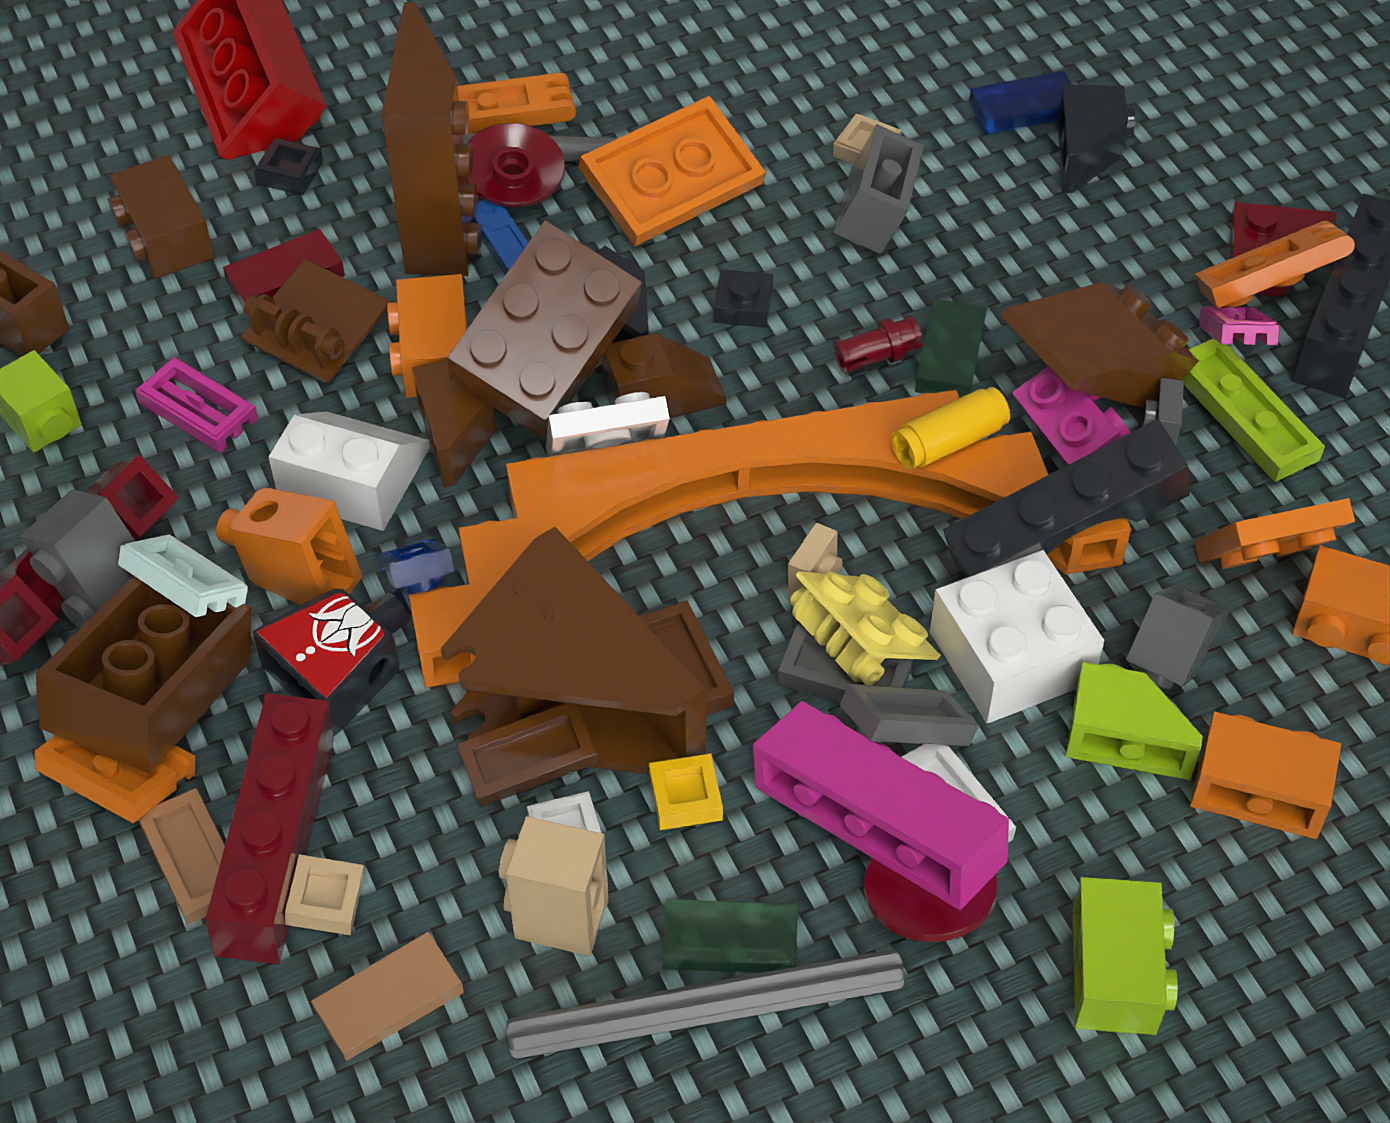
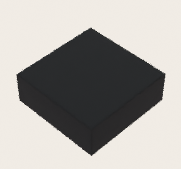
M274 138L253 171L256 185L304 195L324 162L321 148Z

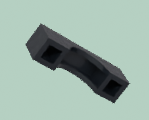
M1364 193L1347 233L1354 240V250L1350 255L1336 260L1307 332L1292 379L1294 383L1344 399L1347 397L1385 291L1390 283V200Z
M1156 419L944 528L943 531L950 555L963 579L1041 550H1044L1046 555H1048L1054 548L1075 534L1106 521L1129 519L1137 523L1190 496L1189 467L1160 420Z

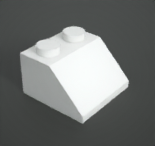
M327 411L298 414L292 417L269 455V461L277 490L335 501L341 519L384 531L426 456L430 444L429 440Z

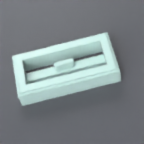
M171 535L126 543L120 547L119 566L195 617L206 615L207 607L214 612H220L226 609L227 602L235 608L245 604L248 586L244 582Z

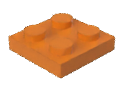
M1347 498L1238 521L1194 540L1199 563L1220 559L1222 569L1256 562L1258 561L1257 558L1277 554V557L1288 556L1313 549L1312 546L1335 541L1334 530L1355 522L1350 499Z

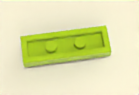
M1213 338L1189 349L1199 362L1184 378V385L1274 482L1320 461L1325 445L1228 344H1220Z

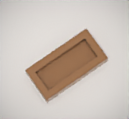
M197 788L156 805L138 820L187 925L206 917L225 847Z
M426 932L313 999L311 1003L345 1061L463 994L464 990L462 982L430 933Z

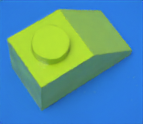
M1082 662L1074 696L1066 757L1191 780L1202 747L1203 736L1148 675L1143 672L1126 670L1114 664L1098 665Z

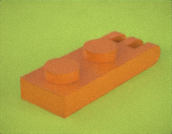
M564 73L457 86L459 101H467L469 106L468 133H478L487 127L497 124L517 123L535 126L570 121L576 116V108L569 80Z
M1322 221L1197 272L1195 276L1200 292L1217 309L1221 307L1232 308L1249 302L1253 298V294L1272 286L1284 287L1297 283L1304 277V273L1350 255L1354 250L1355 244L1350 236L1329 221Z

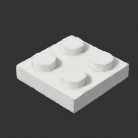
M637 392L617 398L615 405L593 408L590 402H576L564 405L557 410L558 414L549 415L546 438L547 456L581 452L590 448H605L635 443L645 439L664 438L670 419L666 398L663 396L650 399L648 393Z

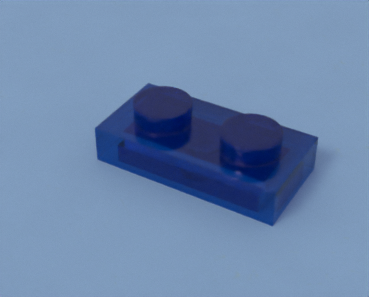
M434 538L376 554L382 576L395 589L406 588L407 594H415L437 588L443 584L441 580L442 575L455 572L449 548Z

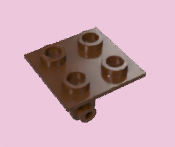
M304 259L273 298L267 294H262L260 296L252 295L247 299L244 305V313L249 316L251 325L240 338L261 351L329 384L387 311V303H391V301Z

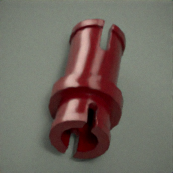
M910 315L897 322L890 318L880 321L876 329L844 340L834 341L833 348L836 350L834 354L840 370L844 375H847L854 370L886 359L891 363L903 360L904 353L922 349L923 342L918 340L922 338L918 323Z

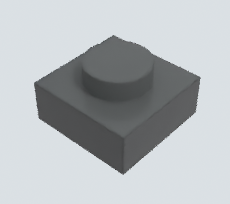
M1161 378L1156 400H1145L1141 427L1159 419L1176 446L1182 424L1184 381Z

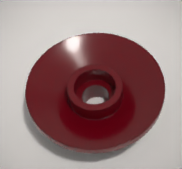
M517 123L497 124L479 131L467 142L472 143L474 156L473 173L471 177H468V184H476L478 196L493 204L506 207H525L537 204L550 197L563 180L565 170L563 153L558 144L549 135L537 128Z

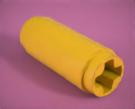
M994 387L978 389L901 425L900 429L891 435L893 451L898 461L906 469L922 468L1000 431L1002 426L1010 421V409L1005 397L998 389Z

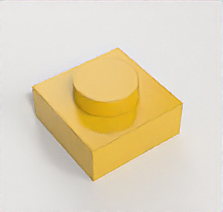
M712 754L649 763V778L660 830L723 821V805Z

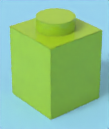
M35 350L0 369V416L33 453L82 426L70 388Z

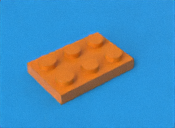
M710 95L582 155L578 167L634 247L762 185L766 175V171Z

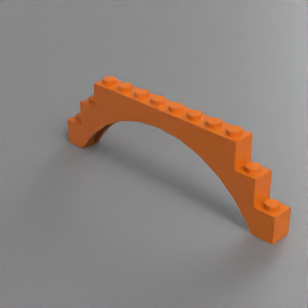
M957 390L924 393L915 397L884 402H869L860 406L824 412L814 411L805 415L769 421L760 420L751 424L714 430L706 429L690 434L660 439H645L635 443L605 448H590L581 452L544 458L535 457L525 461L506 464L509 497L514 518L501 521H484L477 525L459 528L467 585L455 587L441 586L426 592L409 594L425 688L459 682V672L470 665L476 657L472 653L462 652L449 660H444L441 647L536 537L553 527H556L579 553L589 561L621 539L680 513L744 497L800 492L867 495L931 508L964 519L1048 475L1032 432L997 435L989 439L979 440L922 468L906 469L902 466L892 448V433L899 430L901 425L959 399ZM1115 519L1089 527L1058 545L1047 556L1054 567L1066 575L1122 565L1131 532L1128 520Z

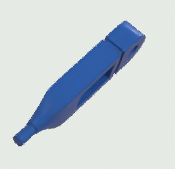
M481 200L478 202L476 217H473V223H481L483 243L506 276L528 245V241L514 220L510 218V214L504 206Z

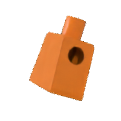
M265 487L258 490L241 511L232 508L227 509L218 520L216 527L218 540L235 546L248 578L255 585L299 605L334 588L344 589L350 594L363 577L335 501Z

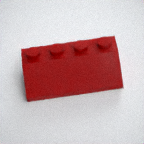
M197 0L172 31L218 154L222 158L229 160L267 150L274 138L298 142L308 128L319 120L323 110L327 107L282 0Z

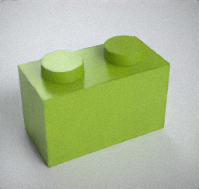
M1081 877L1072 908L1075 1029L1156 1035L1165 1010H1175L1178 990L1176 970L1166 969L1165 949L1171 950L1174 940V912L1172 909H1163L1162 883Z

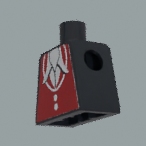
M334 588L258 627L252 633L261 666L291 696L329 701L333 736H335L397 674L400 666L392 634L410 621V617L404 605L392 593L385 594L364 609L344 589Z

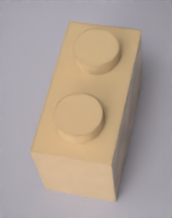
M526 816L518 840L508 839L499 867V877L507 880L504 910L511 912L514 937L523 941L591 956L609 900L604 834Z

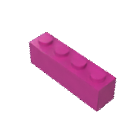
M801 701L753 744L755 784L758 790L958 910H961L1007 863L1008 817L999 813L989 803L978 801L946 783L936 773L925 771L898 756L886 745L870 741L867 737L845 726L833 715L824 714Z

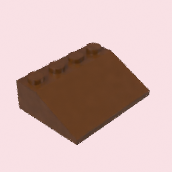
M404 2L382 109V120L405 274H462V276H468L471 256L480 255L482 246L481 223H472V217H476L477 185L468 184V177H471L473 173V145L463 141V135L467 136L469 106L467 101H459L457 78L415 2Z

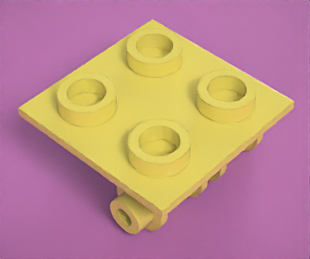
M799 571L796 574V577L805 587L798 589L790 598V604L793 606L792 615L814 636L820 645H827L826 652L833 658L837 657L835 661L854 682L862 681L865 685L870 686L876 683L884 674L885 670L880 664L885 658L938 660L941 656L926 640L928 633L925 628L912 617L901 614L887 600L890 596L888 590L873 577L865 574L860 576L839 575L832 571L827 573Z

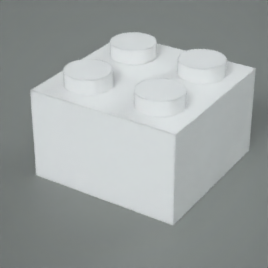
M1044 550L935 590L930 634L986 724L1075 690L1082 662L1099 664L1104 639Z

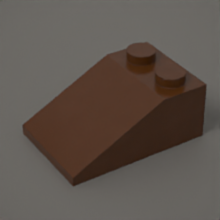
M1099 282L1007 307L1001 315L1012 329L1072 390L1144 408L1146 399L1156 400L1161 378L1183 381L1199 362L1184 346L1189 341L1188 337L1169 321L1162 319L1159 322L1149 312L1153 306L1152 302L1143 293L1130 285L1120 289Z

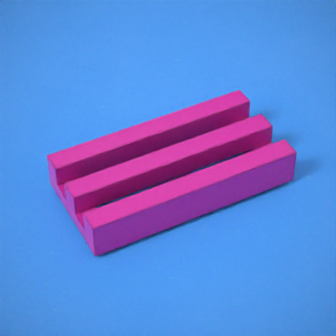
M1204 306V308H1200L1199 327L1220 344H1232L1234 337L1243 344L1255 345V340L1258 338L1266 345H1278L1279 325L1254 307H1221L1217 309L1215 306Z
M175 357L135 390L138 402L218 453H221L227 447L226 438L230 436L236 439L243 433L241 425L244 422L251 426L258 420L256 407ZM174 378L231 414L225 416L204 403L203 398L190 390L185 391L168 380Z

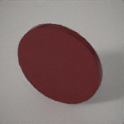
M872 858L865 874V898L874 917L890 931L917 941H947L972 932L988 918L997 898V877L995 874L961 910H958Z

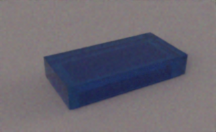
M1065 71L1053 72L970 88L969 103L985 134L1057 121L1063 84H1072Z

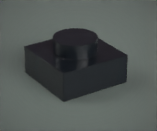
M720 269L714 303V323L767 328L774 274Z

